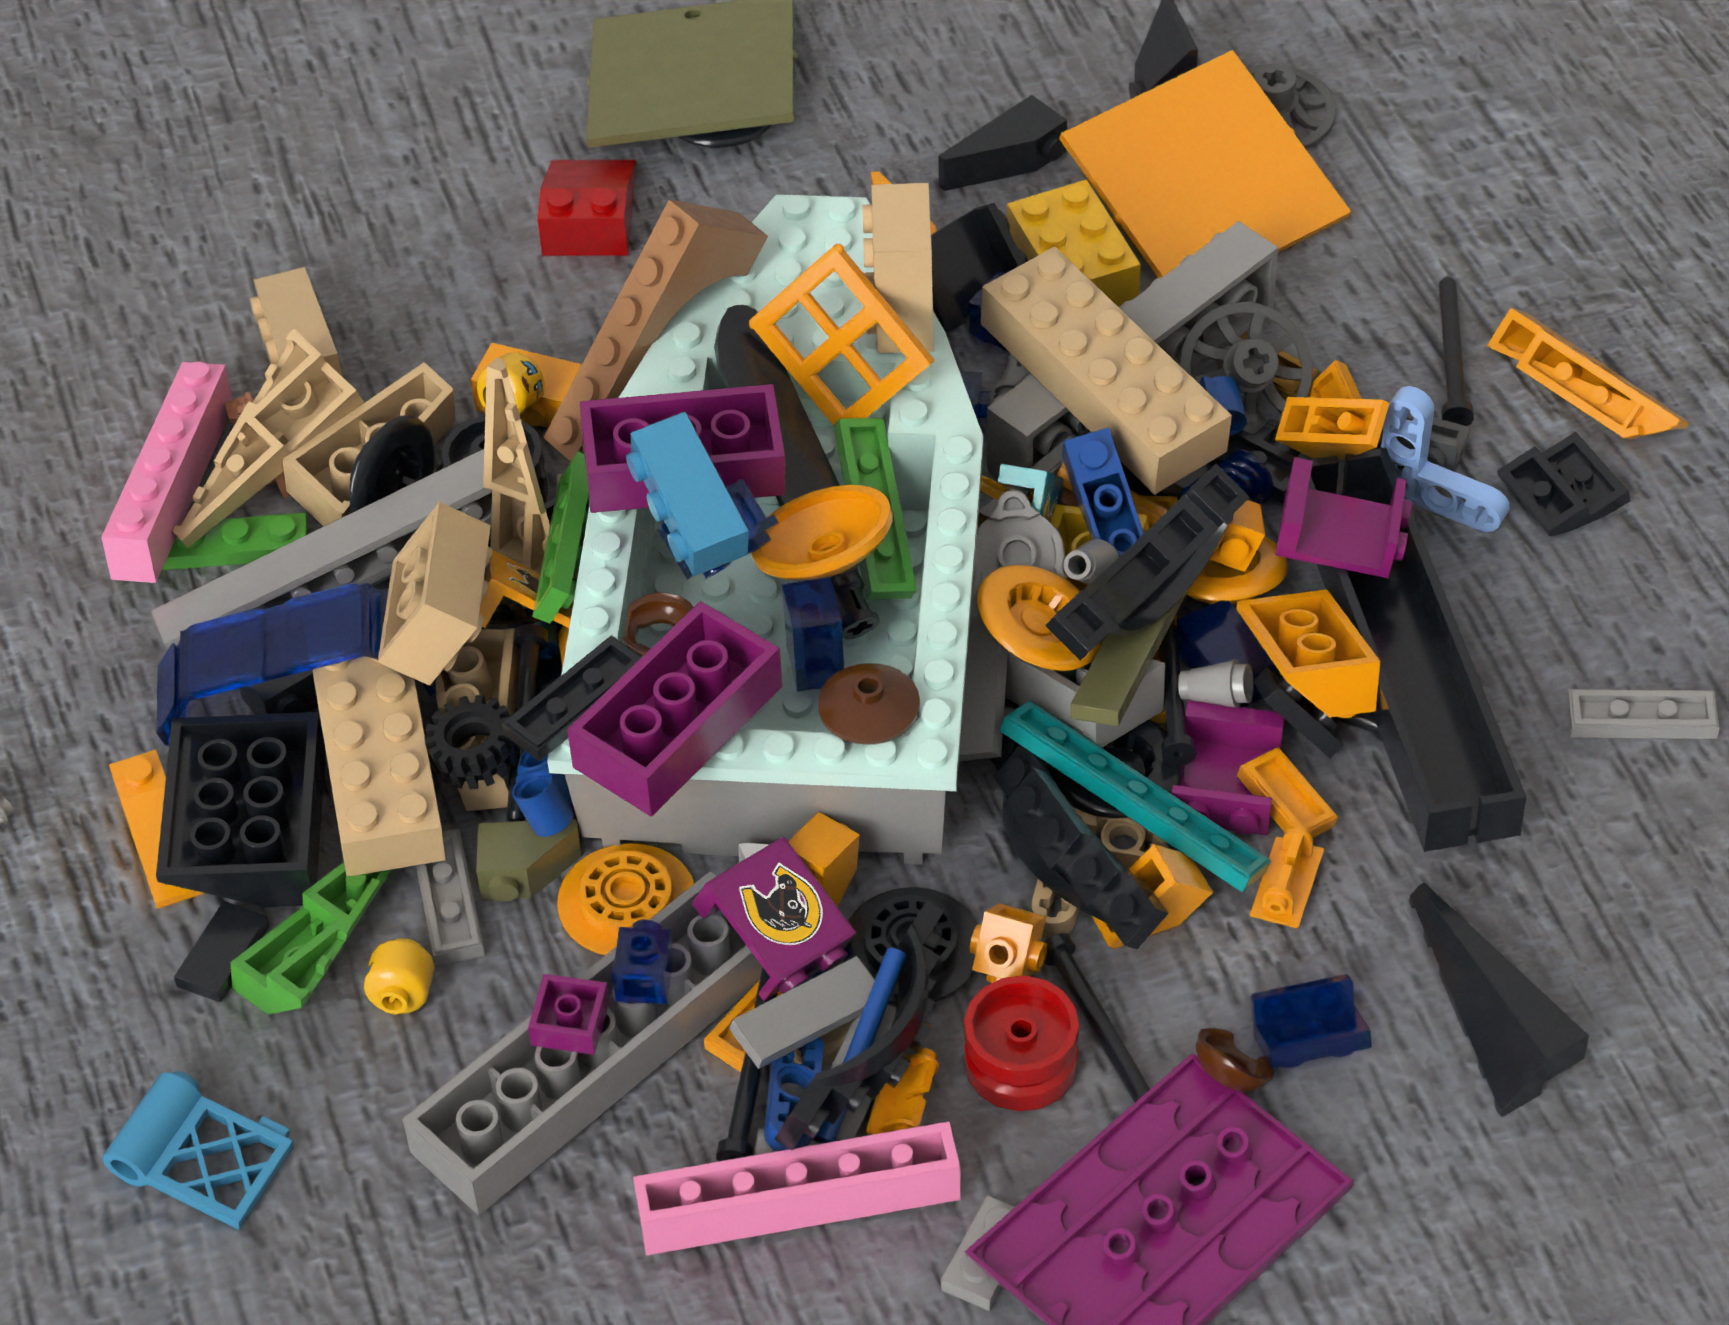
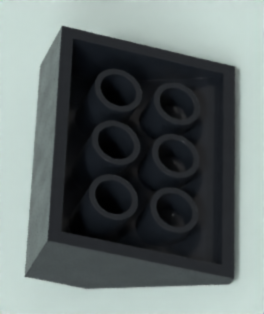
M318 712L172 718L156 870L157 882L263 907L303 906L302 893L317 882L326 755Z

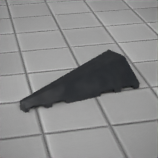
M1420 884L1410 895L1409 903L1411 908L1416 909L1424 928V939L1428 948L1431 947L1439 964V975L1465 1037L1469 1036L1478 1057L1480 1073L1483 1078L1487 1079L1495 1098V1109L1501 1117H1504L1541 1095L1544 1082L1583 1060L1586 1054L1589 1035L1427 884Z

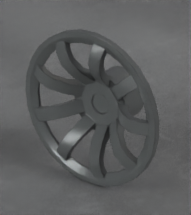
M1281 64L1258 65L1247 68L1249 73L1254 75L1255 81L1290 128L1294 129L1290 117L1291 113L1303 126L1315 130L1302 139L1295 132L1296 137L1305 149L1317 144L1329 133L1336 117V104L1331 91L1322 81L1303 70ZM1309 83L1321 96L1307 98L1301 96L1299 92ZM1325 106L1324 120L1312 118L1303 108L1312 110Z
M1255 302L1225 304L1208 312L1196 322L1187 334L1181 348L1179 365L1191 376L1193 351L1203 357L1223 362L1222 368L1192 378L1200 382L1202 376L1209 378L1229 376L1237 380L1240 392L1244 393V409L1247 417V423L1243 430L1255 435L1266 424V422L1258 424L1256 401L1260 391L1263 392L1270 404L1281 413L1274 420L1281 421L1286 401L1275 389L1272 381L1274 377L1301 381L1295 397H1308L1312 384L1313 370L1309 348L1295 324L1275 309ZM1253 313L1248 339L1243 340L1236 334L1230 325L1227 315ZM1264 317L1277 323L1287 332L1272 344L1260 338ZM1216 321L1221 335L1230 348L1228 350L1219 349L1201 342L1198 338L1208 326ZM1294 342L1300 356L1301 369L1280 366L1277 354Z

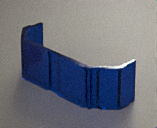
M352 583L290 599L283 605L264 610L259 608L193 624L186 630L180 631V641L177 646L175 643H172L158 664L157 735L165 746H169L172 718H186L187 705L191 700L363 656L378 660L389 588L380 590L370 587L369 583L360 585ZM436 679L430 686L423 683L429 695L436 694Z

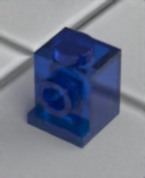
M638 920L633 923L632 927H619L615 961L612 964L611 971L615 1002L667 1004L674 954L671 929H663L659 923L652 920Z

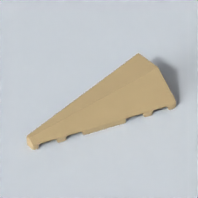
M294 328L285 338L287 345L276 364L271 363L265 372L266 381L253 403L248 401L215 457V468L203 488L198 486L193 495L194 503L181 526L175 525L172 531L187 548L284 471L282 460L284 457L365 403L357 390L331 367L322 354Z
M497 357L487 366L483 487L492 490L491 548L541 574L550 524L507 368L503 359Z

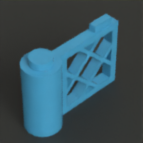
M174 1071L173 1074L167 1072L159 1074L103 1154L102 1160L105 1166L114 1175L129 1184L140 1187L149 1185L240 1230L294 1148L293 1140L288 1138L290 1129L264 1116L257 1123L202 1096L199 1092V1084L184 1072ZM208 1116L226 1125L229 1137L200 1144L196 1132ZM235 1130L242 1134L236 1135ZM191 1140L193 1146L186 1148V1146ZM261 1142L275 1149L267 1162L245 1167L240 1147ZM233 1149L238 1169L208 1176L203 1156ZM196 1158L202 1178L179 1183L166 1175L174 1164ZM256 1177L252 1185H250L249 1179ZM242 1181L245 1195L235 1210L215 1200L212 1188ZM205 1190L207 1196L199 1193V1191Z

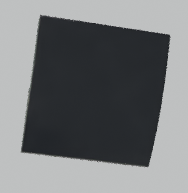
M1576 431L1543 453L1534 446L1497 470L1499 478L1549 536L1563 534L1580 528L1612 513L1631 501L1629 491Z

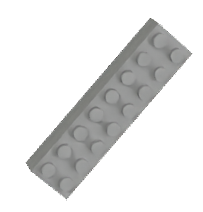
M1238 221L1226 231L1217 233L1207 245L1195 254L1186 256L1176 268L1164 277L1155 279L1145 291L1133 300L1124 302L1119 308L1179 364L1181 348L1187 334L1196 322L1208 312L1222 305L1235 302H1255L1274 309L1278 247ZM1253 313L1227 315L1231 327L1238 336L1249 329ZM1216 321L1208 326L1198 338L1201 342L1219 349H1223L1228 345L1221 335ZM1193 351L1191 373L1208 361L1209 358ZM1029 373L1021 383L1005 395L996 397L990 406L987 407V470L996 477H999L1001 464L1031 468L1071 434L1078 437L1088 434L1089 430L1045 386Z
M711 871L578 977V979L606 982L608 985L610 1002L595 1055L531 1046L528 1030L531 1016H529L402 1119L410 1153L477 1215H481L743 998L760 980L762 965L722 911L719 910L703 920L692 905L706 882L716 877Z

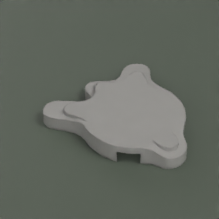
M1011 490L1003 493L998 500L996 509L977 530L970 617L980 616L977 606L978 588L984 578L998 568L1008 565H1029L1051 571L1066 579L1064 574L1065 551L1063 539L1058 529L1054 528L1047 519L1039 515V512L1031 506L1027 496L1020 491Z

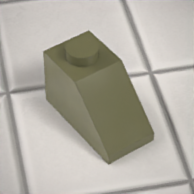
M572 819L569 825L559 833L547 837L537 836L527 821L478 823L476 874L481 900L508 902L514 899H530L582 857L577 819Z

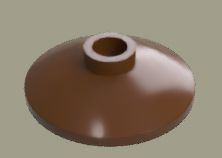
M863 663L844 668L826 681L818 697V710L823 724L835 736L856 744H880L891 741L910 729L919 714L920 697L914 682L902 671L884 664Z

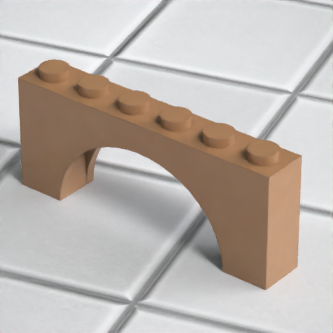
M669 199L543 438L570 462L577 451L583 453L580 401L619 398L650 346L656 342L674 315L690 299L711 284L731 276H747L768 235L739 212Z

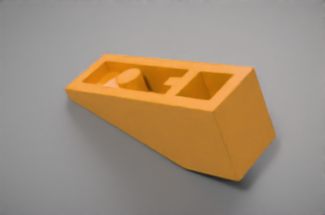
M1287 397L1275 440L1313 459L1337 455L1338 460H1345V455L1348 453L1359 455L1377 448L1390 403L1378 399Z
M155 749L109 764L117 794L156 908L159 909L205 894L157 882L156 870L166 776L157 750Z

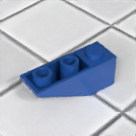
M1108 427L1063 441L1062 458L1076 501L1092 540L1100 539L1110 543L1120 557L1144 532Z

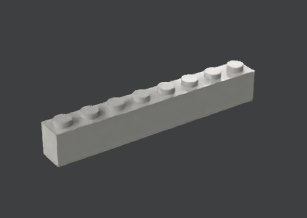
M484 449L151 610L162 641L182 676L303 618L302 606L340 600L391 575L394 558L439 501L491 525L492 490L483 487Z

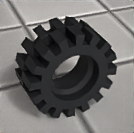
M476 695L474 703H470L467 696L460 697L461 705L454 707L451 701L443 705L446 714L443 715L436 711L432 716L434 724H427L425 729L428 736L424 737L425 744L437 774H440L441 779L447 784L452 781L453 786L462 789L465 781H467L469 789H478V781L485 780L486 786L495 783L493 775L496 773L503 779L509 774L506 764L515 767L518 761L516 754H520L521 747L506 737L503 732L502 723L511 717L505 705L500 707L499 701L492 697L486 703L484 695ZM476 735L489 736L482 744L474 748L457 749L458 745L467 738Z

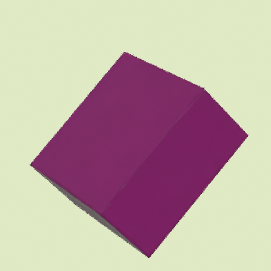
M544 974L528 1026L531 1046L595 1055L610 1002L607 983Z

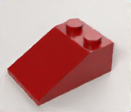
M551 160L540 189L537 215L542 256H628L636 160Z

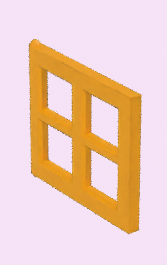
M835 244L749 320V327L756 331L833 426L838 419L867 418L935 361L846 253L842 244ZM834 271L864 306L861 311L840 329L810 294L812 290ZM799 302L829 337L805 359L775 324ZM876 323L881 326L907 358L882 380L852 345ZM841 353L871 388L847 410L817 375Z

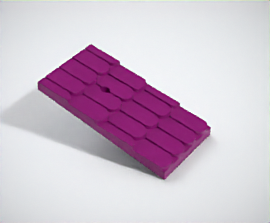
M1191 1053L964 1252L990 1278L999 1283L1047 1325H1207L1250 1282L1256 1280L1298 1237H1303L1354 1186L1351 1178L1244 1093L1228 1088L1214 1080L1202 1068L1198 1057ZM1196 1179H1205L1198 1186L1190 1185Z

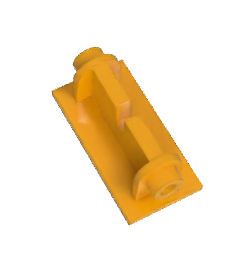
M1295 824L1284 833L1283 838L1276 836L1269 856L1271 862L1262 876L1250 911V917L1299 929L1324 853V848L1313 846L1311 830L1307 826Z
M919 1048L916 1054L908 1056L904 1053L903 1056L910 1060L911 1063L895 1088L885 1083L876 1096L866 1134L874 1135L919 1127L926 1104L923 1095L929 1092L933 1076L939 1069V1063L936 1060L937 1055L934 1051L928 1048Z

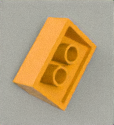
M1327 589L1237 601L1236 610L1285 680L1328 717L1350 718L1356 714L1376 711L1380 660Z

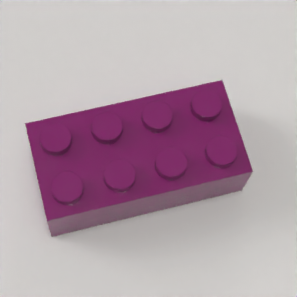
M774 385L580 401L582 444L590 512L649 508L646 497L649 491L643 481L637 483L634 480L626 461V455L631 453V432L682 412H686L732 500L785 495V453Z
M700 601L567 729L572 767L652 817L783 687L780 648Z

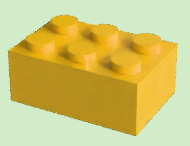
M1087 179L1007 203L1009 232L1018 249L1026 255L1028 261L1055 246L1118 307L1139 295L1141 264Z

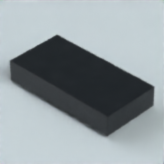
M223 900L175 974L176 986L221 1003L232 986L230 962L264 936L270 926L268 917Z

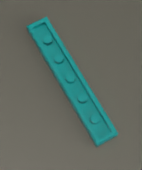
M1027 701L1004 717L999 729L1000 732L1242 893L1265 874L1271 862L1269 858L1033 702Z

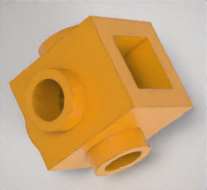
M1001 903L985 911L982 924H977L970 941V953L975 954L972 970L987 974L986 980L991 983L1001 978L1022 975L1032 976L1034 971L1039 972L1047 952V943L1041 942L1047 916Z

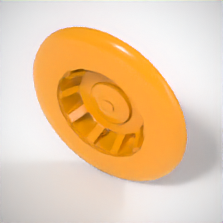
M1264 536L1245 572L1209 560L1190 586L1186 595L1197 601L1218 605L1236 604L1237 601L1252 599L1274 589L1284 580L1288 572V560L1286 557L1276 556L1277 544Z
M1008 565L998 568L987 575L978 588L977 606L981 619L988 631L1010 653L1030 664L1057 671L1079 669L1095 659L1102 645V642L1099 643L1080 661L1045 626L1056 613L1080 592L1072 583L1051 571L1029 565Z
M624 843L621 846L611 845L585 856L567 873L558 893V914L563 927L573 940L585 949L605 956L695 883L686 866L665 850L638 843Z

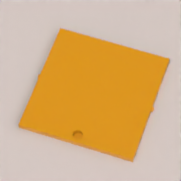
M1233 50L1062 132L1059 138L1112 212L1115 222L1121 225L1158 278L1164 277L1176 268L1186 256L1195 254L1207 245L1217 233L1226 231L1238 221L1276 245L1278 253L1348 218L1351 214V210L1296 137L1294 129L1288 126Z

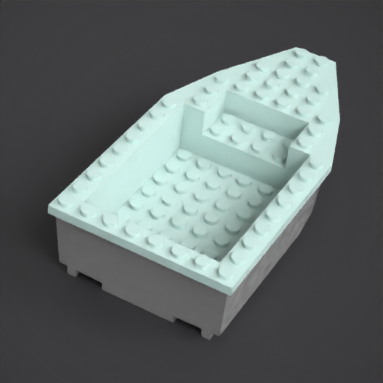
M775 195L752 222L767 234L768 238L748 275L724 278L706 287L690 299L666 325L656 342L650 346L619 398L726 388L717 367L714 344L717 327L727 309L734 305H747L759 312L835 244H842L846 253L864 275L866 272H874V267H864L863 238H873V233H863L862 205L870 204L867 198ZM835 271L810 292L839 329L864 308L862 303ZM800 302L775 323L804 359L829 338ZM934 312V351L929 353L935 361L867 417L884 418L888 448L890 449L917 591L911 599L866 600L870 610L878 614L880 622L875 629L865 635L850 640L841 638L837 632L840 624L831 605H826L821 596H817L810 591L805 581L779 579L762 572L755 565L750 553V540L763 520L780 508L776 496L732 500L749 531L748 555L694 577L685 560L677 562L667 539L670 531L664 520L657 522L654 519L650 508L591 513L589 505L562 675L611 635L625 644L622 638L625 637L628 606L633 601L647 594L664 592L681 596L689 601L693 607L701 601L779 647L783 687L652 817L572 767L569 739L567 738L548 754L549 773L565 774L582 837L602 838L603 848L611 845L621 846L623 840L682 844L683 854L739 856L738 844L757 843L770 845L783 836L789 841L812 817L820 812L837 822L847 825L851 830L860 834L858 852L904 853V864L923 865L924 853L942 854L946 792L957 791L983 462V434L946 333ZM867 331L852 343L881 380L907 359L903 353H877V334L867 335ZM842 353L817 374L846 410L871 389ZM787 370L839 484L844 485L834 426ZM858 566L857 569L861 576L860 566ZM658 623L639 629L635 638L636 642L651 649L673 626ZM877 663L894 667L905 673L918 689L920 697L918 717L910 729L888 742L865 745L845 741L831 733L825 727L819 715L818 697L826 681L838 671L857 664Z

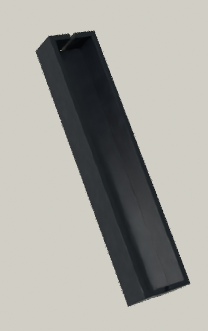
M1387 448L1373 449L1359 455L1346 454L1342 494L1338 495L1390 505L1398 476ZM1337 455L1310 459L1313 461L1308 489L1336 494L1339 468ZM1411 511L1407 528L1400 527L1401 532L1408 533L1403 560L1393 559L1389 578L1317 564L1325 588L1380 660L1376 711L1372 712L1423 851L1427 852L1467 845L1468 837L1473 835L1477 843L1521 836L1526 804L1525 792Z

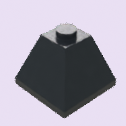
M1161 0L1135 62L1134 82L1129 83L1130 99L1197 67L1198 48L1174 0Z

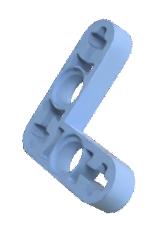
M1412 386L1402 387L1390 401L1384 421L1381 448H1387L1398 478L1407 480L1405 488L1407 500H1411L1414 505L1483 532L1495 531L1510 510L1506 496L1492 486L1427 461L1434 417V403L1419 388ZM1409 411L1411 413V416L1414 417L1412 421L1407 420V417L1409 416ZM1396 436L1409 440L1415 449L1403 446ZM1399 465L1405 466L1402 470V476L1401 470L1398 468ZM1437 485L1446 489L1453 498L1441 495L1434 486Z

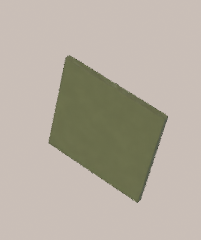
M735 0L593 19L590 77L587 79L589 98L586 142L588 148L795 122L794 61L798 59V54L794 51V0Z

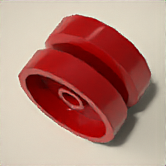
M1025 975L1006 977L983 987L969 1002L964 1018V1057L967 1078L979 1096L996 1107L1014 1111L1041 1109L1059 1100L1073 1085L1078 1068L1079 1022L1075 1005L1062 989L1040 978Z

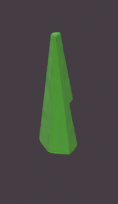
M344 862L302 893V908L230 962L232 989L267 1015L302 1008L392 869L346 876Z

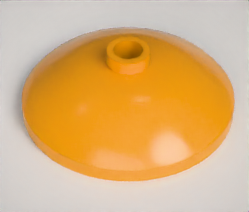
M840 485L813 491L784 504L765 518L752 535L750 553L757 568L779 579L804 581L829 578L851 569L869 556L882 543L891 527L893 511L888 498L881 491L872 487Z

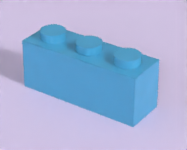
M686 412L631 432V453L626 455L628 468L637 483L640 481L645 483L649 494L646 495L647 502L654 519L657 522L664 520L670 534L667 535V539L677 562L685 560L694 577L748 555L749 531Z

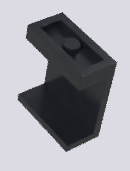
M995 203L974 208L931 234L933 312L945 332L952 331L966 323V316L981 308L982 286L1028 261L1026 255L1018 249L1009 232L1010 225L1008 219L1003 212L998 210Z

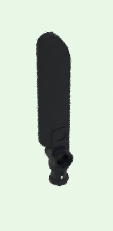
M734 305L727 309L717 327L714 344L717 367L726 388L774 385L785 453V495L776 496L780 507L810 492L840 486L786 368L756 331L749 327V320L758 313L757 310L747 305ZM859 563L851 569L829 578L804 580L810 591L817 596H821L826 605H831L840 624L837 632L845 640L865 635L875 629L880 622L878 614L870 610L862 593L864 582L857 569Z

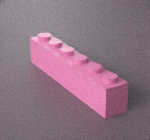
M204 362L181 363L101 536L111 580L157 582L177 537L172 531L175 525L181 526L192 503L193 495L203 478L229 419L225 402L232 401L226 365L207 364Z
M950 1122L794 1148L792 1151L788 1149L633 1177L646 1255L961 1200L960 1164Z

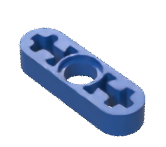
M820 1037L798 1048V1050H801V1057H803L801 1064L793 1063L795 1050L771 1062L764 1138L767 1144L776 1152L788 1150L787 1147L774 1140V1138L785 1123L787 1115H790L801 1098L788 1094L781 1085L784 1083H794L806 1090L816 1073L821 1072L824 1045ZM803 1133L794 1148L809 1146L812 1138Z

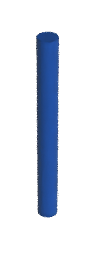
M887 948L843 1063L872 1046L906 958L904 952L895 948ZM847 1109L843 1110L834 1125L824 1120L814 1138L821 1143L836 1141Z

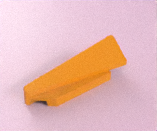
M1510 308L1487 344L1491 349L1519 360L1516 365L1518 369L1625 439H1635L1673 429H1686L1690 424L1689 421L1525 312Z

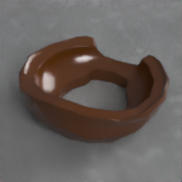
M664 592L647 594L633 601L628 606L625 637L622 640L627 647L643 657L650 648L636 642L635 638L639 629L658 623L670 624L674 627L694 607L689 601L679 595Z
M1217 1028L1200 1029L1196 1041L1197 1056L1202 1068L1214 1080L1235 1091L1247 1092L1258 1089L1273 1079L1275 1071L1270 1060L1265 1056L1255 1060L1242 1053L1234 1044V1034L1232 1032Z

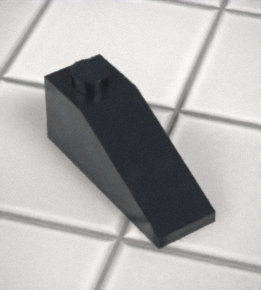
M1030 95L938 155L939 187L947 191L1038 171L1051 161L1059 159L1067 151L1059 139L1061 133L1067 130V119L1035 96Z

